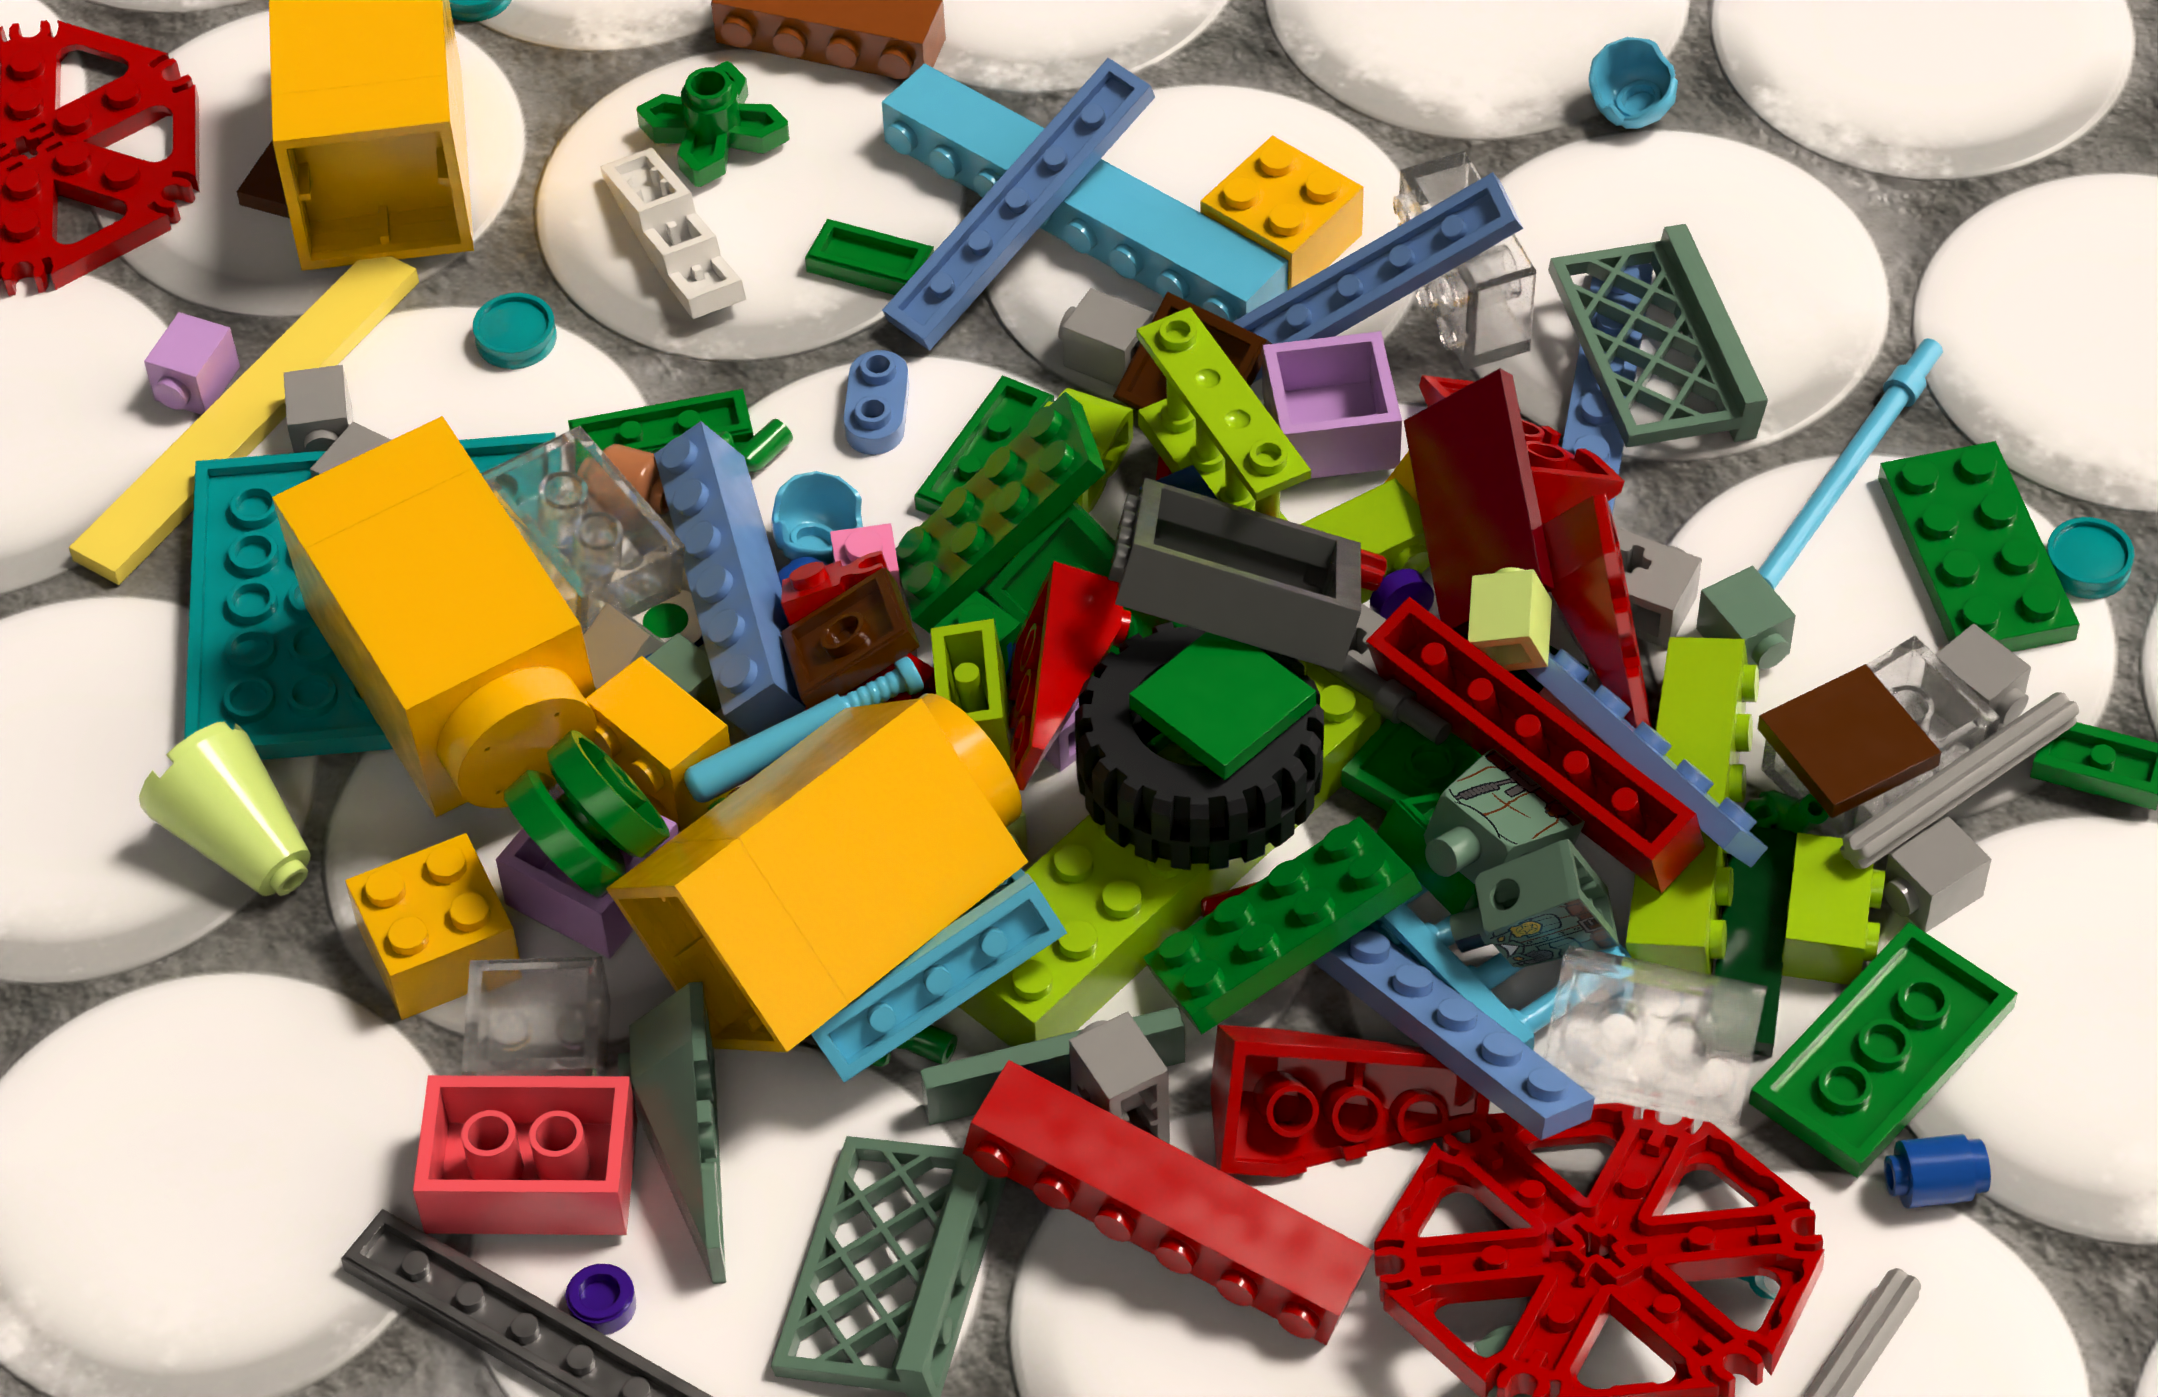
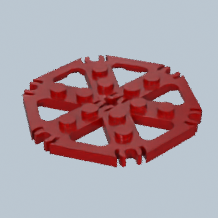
M47 20L41 21L40 32L33 37H23L19 23L12 24L9 28V41H7L3 26L0 27V279L2 278L5 290L9 296L16 295V284L19 280L27 277L35 279L38 293L46 292L49 287L47 274L50 273L55 290L172 230L170 223H178L181 219L177 203L173 201L182 200L187 203L195 201L193 189L200 192L199 96L196 84L193 85L192 78L188 74L180 76L177 61L174 58L169 59L168 53L57 20L59 27L55 37ZM70 51H84L128 66V70L123 76L60 107L61 62ZM165 117H173V150L162 161L149 162L106 149V147ZM29 152L34 157L28 158L23 153ZM58 195L124 215L120 220L72 244L57 242Z
M1642 1100L1594 1104L1590 1120L1543 1140L1538 1139L1506 1113L1486 1114V1122L1479 1119L1470 1121L1471 1143H1462L1450 1133L1443 1136V1150L1435 1142L1433 1143L1374 1242L1375 1275L1379 1276L1380 1301L1383 1302V1310L1479 1397H1487L1495 1385H1497L1496 1397H1513L1517 1394H1528L1532 1397H1735L1736 1378L1733 1374L1745 1376L1756 1386L1763 1382L1764 1368L1772 1376L1822 1273L1825 1248L1823 1249L1822 1235H1815L1816 1215L1815 1211L1810 1209V1201L1705 1117L1702 1126L1693 1134V1113L1686 1111L1678 1123L1665 1125L1660 1123V1104L1654 1102L1645 1108L1643 1119H1641ZM1586 1143H1605L1614 1148L1587 1198L1531 1152V1150L1536 1148ZM1696 1170L1715 1174L1754 1206L1663 1215L1683 1176ZM1457 1192L1474 1196L1511 1228L1508 1230L1420 1237L1442 1198ZM1586 1252H1587V1253H1590V1252H1591V1253L1594 1254V1255H1591L1590 1257H1586ZM1610 1254V1259H1605L1603 1256ZM1746 1276H1766L1776 1281L1780 1289L1762 1326L1757 1331H1751L1736 1325L1687 1282ZM1532 1297L1504 1349L1488 1358L1473 1352L1435 1316L1439 1308L1448 1304ZM1609 1315H1612L1675 1371L1674 1377L1665 1383L1647 1382L1615 1385L1608 1389L1588 1388L1577 1379V1375Z

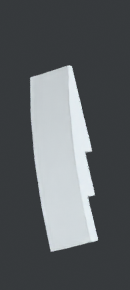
M652 147L600 166L607 186L648 257L692 319L746 300L742 279L721 256L717 236L696 213L692 193Z

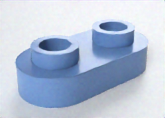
M886 350L869 351L856 358L850 367L844 410V427L847 442L858 452L870 455L883 454L896 448L904 437L909 396V375L906 362L896 353Z

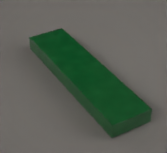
M1753 826L1750 832L1766 845L1768 849L1752 867L1747 866L1731 854L1729 855L1728 867L1733 868V899L1731 906H1723L1721 920H1726L1727 925L1726 954L1724 960L1716 959L1705 1048L1772 1057L1783 962H1781L1786 934L1787 908L1791 890L1792 864L1797 833Z

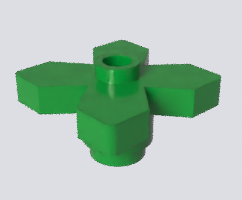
M725 61L715 67L700 68L692 72L687 77L682 88L681 97L662 93L636 108L639 127L654 143L681 144L677 152L679 170L696 187H702L726 174L729 148L765 154L790 139L787 119L772 104H745L749 95L747 78L729 61Z

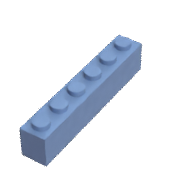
M700 421L679 437L671 440L666 446L654 453L723 715L749 736H753L803 712L806 705L800 699L780 634L791 625L781 604L782 587L745 457Z

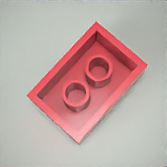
M428 1075L413 1194L424 1233L627 1235L638 1123L630 1077Z

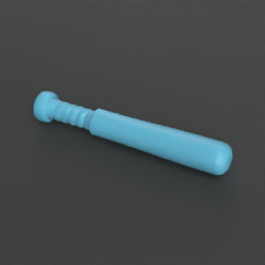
M908 656L903 657L894 663V670L876 678L875 681L868 682L865 686H861L855 691L849 692L846 696L840 697L836 694L787 720L690 766L684 773V781L688 791L694 800L701 803L708 802L753 778L843 709L885 703L890 698H894L906 691L909 695L921 692L924 689V684L917 668Z

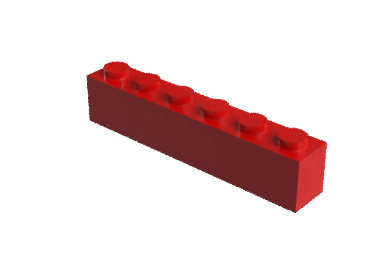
M1408 597L1366 640L1378 675L1387 681L1395 678L1415 691L1418 702L1451 723V732L1482 756L1493 748L1583 819L1585 823L1581 832L1661 894L1705 848L1697 814L1411 597Z
M1010 1060L1007 1061L970 1123L962 1154L972 1158L974 1163L987 1174L998 1178L1008 1177L1032 1190L1036 1197L1046 1205L1059 1210L1068 1209L1093 1222L1096 1228L1108 1238L1119 1242L1129 1241L1154 1254L1156 1259L1167 1269L1179 1274H1192L1216 1287L1217 1291L1228 1301L1239 1306H1252L1277 1319L1287 1332L1299 1338H1313L1324 1345L1328 1344L1374 1253L1373 1250Z

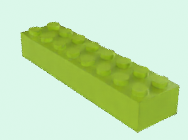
M1299 660L1305 666V675L1314 680L1320 693V707L1324 710L1323 777L1320 793L1314 796V808L1310 813L1311 815L1342 786L1341 770L1369 738L1380 729L1381 715L1374 711L1371 700L1319 665ZM1173 741L1157 753L1160 757L1175 763L1205 766ZM1089 814L1024 872L1025 874L1028 873L1034 880L1067 931V934L958 1007L1010 1047L1077 1031L1147 966L1143 959L1145 955L1158 948L1168 936L1187 929L1202 915L1201 900L1204 897L1231 889L1275 847L1271 843L1265 845V855L1247 863H1244L1241 857L1229 860L1228 868L1209 870L1208 864H1191V870L1171 868L1170 860L1158 858L1156 863L1136 856L1134 845L1132 844L1127 845L1125 848L1117 845L1105 835V824L1100 826L1095 823Z

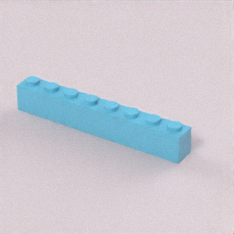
M925 63L881 102L884 138L887 144L898 153L915 158L933 168L940 176L946 179H953L978 193L982 198L1044 130L1038 124ZM1102 159L1097 162L1040 226L1041 229L1067 242L1074 250L1094 257L1114 268L1121 276L1143 284L1159 293L1163 298L1167 292H1170L1230 322H1234L1288 290L1287 259Z

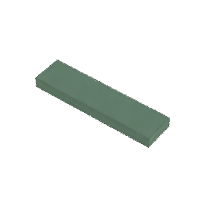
M1178 1007L1132 1017L1166 1067L1185 1062V1025ZM1082 1030L920 1070L923 1104L929 1125L976 1114L1008 1060L1071 1091L1069 1039L1076 1037Z

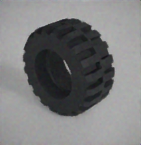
M1169 622L1153 627L1152 635L1143 638L1140 633H1137L1120 643L1119 654L1116 655L1112 651L1106 654L1094 667V676L1089 677L1084 682L1078 696L1079 708L1075 711L1076 766L1079 792L1085 797V808L1093 821L1100 826L1105 824V835L1123 848L1129 844L1134 845L1135 855L1145 860L1156 863L1158 858H1163L1171 861V868L1191 870V864H1208L1209 870L1228 868L1229 860L1240 857L1244 863H1247L1265 855V845L1271 843L1276 848L1294 835L1295 824L1300 825L1305 822L1314 808V796L1320 793L1323 777L1324 710L1320 707V693L1314 680L1305 675V666L1298 659L1259 648L1315 689L1316 705L1226 780H1223L1206 766L1184 765L1160 757L1145 745L1162 732L1129 708V693L1206 632L1189 626L1174 628L1173 623Z

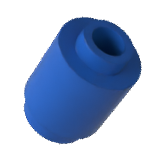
M1964 1134L1900 1140L1895 1144L1893 1155L1886 1156L1884 1160V1176L1887 1190L1892 1197L1899 1196L1906 1209L1970 1202L1974 1199L1975 1194L1987 1193L1990 1188L1991 1170L1985 1144L1979 1138L1968 1140Z

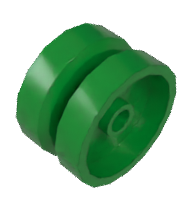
M571 730L547 752L549 768L555 779L546 773L527 770L504 791V800L526 833L570 879L596 898H603L608 893L606 888L626 874L624 857L619 849L631 856L647 858L670 837V833L659 812L629 775L589 738L578 731Z

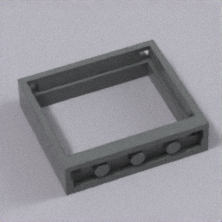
M1147 478L1144 480L1140 496L1127 494L1117 528L1118 533L1114 543L1115 549L1108 580L1119 583L1115 601L1116 605L1342 672L1361 614V543Z

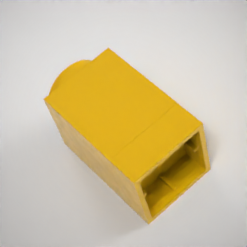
M269 0L272 138L301 271L353 265L357 260L392 256L399 260L474 251L462 69L449 0Z
M443 416L272 497L307 611L351 679L359 695L366 703L377 724L383 730L387 740L436 818L467 802L482 808L508 807L504 800V791L527 770L546 773L555 779L549 768L547 752L569 731H578L594 742V730L597 729V719L585 698L595 691L581 624Z
M926 693L918 699L849 707L843 709L616 880L606 890L676 992L689 982L703 981L714 1049L789 1052L1028 863V860L1007 830V827L1021 815V795L1009 766L991 739L968 714L948 699L937 694Z

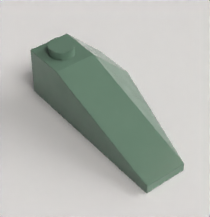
M703 981L689 982L629 1025L630 1052L618 1053L619 1076L630 1077L638 1119L712 1283H726L715 1054Z

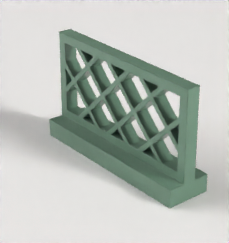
M1686 224L1664 227L1660 241L1550 259L1549 274L1626 448L1728 430L1734 442L1757 438L1768 398ZM1651 263L1656 279L1650 285L1624 273V270L1628 266ZM1587 273L1604 281V283L1595 294L1574 284L1571 275ZM1614 286L1642 299L1634 311L1606 299ZM1650 304H1654L1674 314L1677 321L1672 329L1643 316ZM1596 312L1624 325L1616 338L1593 328L1591 319ZM1633 330L1662 343L1654 356L1626 343ZM1671 347L1694 358L1697 366L1692 373L1663 360ZM1615 357L1644 369L1636 383L1612 371L1610 364ZM1653 374L1682 387L1675 400L1645 387ZM1693 392L1714 402L1718 412L1701 414L1683 404L1690 393ZM1635 401L1664 414V416L1658 422L1636 425L1630 409Z
M846 1136L771 1363L775 1376L906 1393L907 1397H941L1007 1177H994L981 1170L972 1158L962 1154L964 1148ZM860 1160L886 1162L893 1171L862 1191L854 1182ZM933 1168L952 1169L953 1173L949 1184L924 1198L913 1183V1180ZM904 1186L916 1204L883 1223L872 1205ZM850 1192L852 1197L847 1199ZM941 1209L940 1214H939V1217H938L935 1212H937V1211H939V1210ZM863 1211L875 1229L842 1248L835 1238L838 1226ZM927 1218L935 1229L932 1240L906 1255L894 1237ZM886 1243L898 1261L865 1281L853 1262ZM832 1249L834 1254L829 1256L830 1250ZM921 1267H923L922 1272H921V1275H920L917 1270L920 1269ZM845 1268L857 1286L823 1306L816 1296L820 1282ZM909 1276L917 1287L913 1299L888 1314L875 1295ZM868 1301L879 1317V1320L846 1339L834 1321ZM813 1307L815 1312L810 1314L811 1308ZM905 1325L903 1333H901L899 1328ZM825 1326L838 1344L815 1359L796 1357L800 1342ZM891 1334L898 1345L892 1368L863 1365L857 1354Z

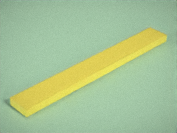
M392 256L357 260L69 546L72 560L109 581L120 585L194 510L196 461L247 457L286 417L283 372L338 365L419 283L417 269Z

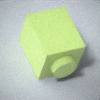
M1508 567L1492 574L1472 576L1468 641L1507 671L1548 667L1552 599L1534 569L1524 570Z

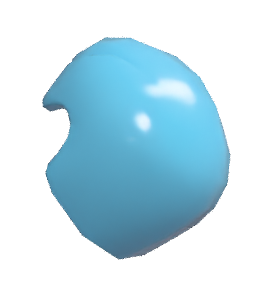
M1625 37L1606 44L1592 59L1588 77L1592 97L1597 109L1615 126H1623L1626 129L1643 128L1659 121L1675 104L1678 80L1675 78V70L1654 41Z
M819 471L794 475L779 488L775 496L771 524L777 548L782 550L784 556L792 561L801 557H813L828 564L833 563L830 531L863 527L861 516L862 499L858 491L839 476Z

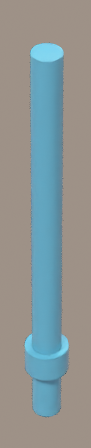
M1929 338L1924 339L1907 363L1899 365L1894 369L1883 385L1885 394L1759 568L1758 572L1774 590L1903 408L1912 406L1926 388L1925 377L1943 353V349L1937 341Z

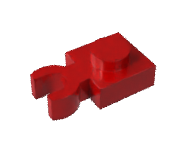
M882 551L866 554L845 566L842 565L840 560L828 565H824L823 562H812L795 569L789 575V578L782 580L781 604L789 624L796 623L879 569L886 567L889 571Z

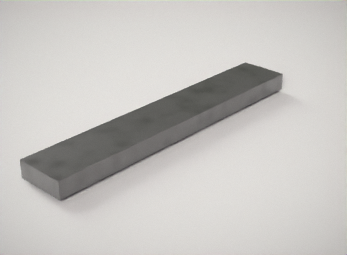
M384 1209L378 1213L341 1258L344 1271L562 1397H713Z

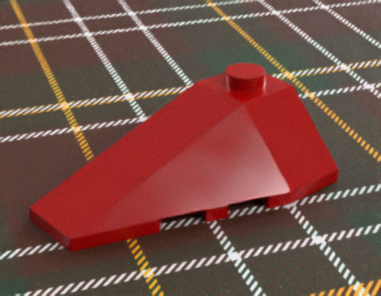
M1422 375L1419 388L1429 407L1475 381ZM1522 420L1542 525L1593 495L1606 493L1607 499L1610 501L1622 492L1625 481L1599 456L1586 448L1577 449L1574 455L1558 445L1561 433L1549 426H1537Z
M1606 493L1597 494L1542 525L1555 590L1551 591L1550 595L1555 608L1599 686L1602 684L1631 708L1624 719L1634 728H1637L1642 721L1653 728L1618 533Z
M1053 561L1013 644L1008 699L1015 700L1016 702L1009 715V728L1015 729L1010 746V770L1021 791H1024L1078 705V696L1084 682L1089 677L1094 676V667L1108 654L1111 647H1119V644L1125 641L1131 622V611L1115 604L1118 582L1108 580V577Z
M1217 1025L1210 1094L1217 1169L1226 1174L1289 1177L1308 1172V1167L1339 1159L1350 1161L1365 1157L1369 1151L1404 1142L1415 1144L1442 1137L1448 1133L1453 1134L1470 1129V1121L1479 1119L1486 1122V1114H1489L1490 1100L1422 1047L1285 1029Z

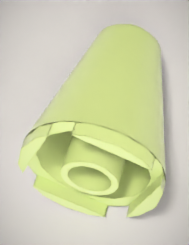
M216 722L194 732L166 754L173 764L161 778L153 770L148 775L139 794L142 810L153 821L260 895L269 896L277 893L279 896L289 894L306 879L308 875L306 867L310 861L311 854L248 734L236 723L234 730L226 722Z

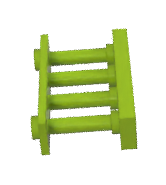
M1186 308L1137 328L1138 340L1166 377L1167 391L1166 399L1138 410V426L1170 471L1174 473L1193 465L1218 500L1288 521L1280 511V491L1311 479V469L1192 308Z

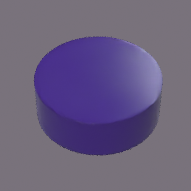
M1414 569L1397 570L1384 577L1379 588L1372 592L1370 608L1387 620L1408 597H1411L1429 611L1434 602V591L1419 571Z
M594 1264L585 1267L572 1277L566 1289V1303L569 1315L604 1335L619 1331L634 1316L637 1302L633 1282L629 1275L617 1266Z

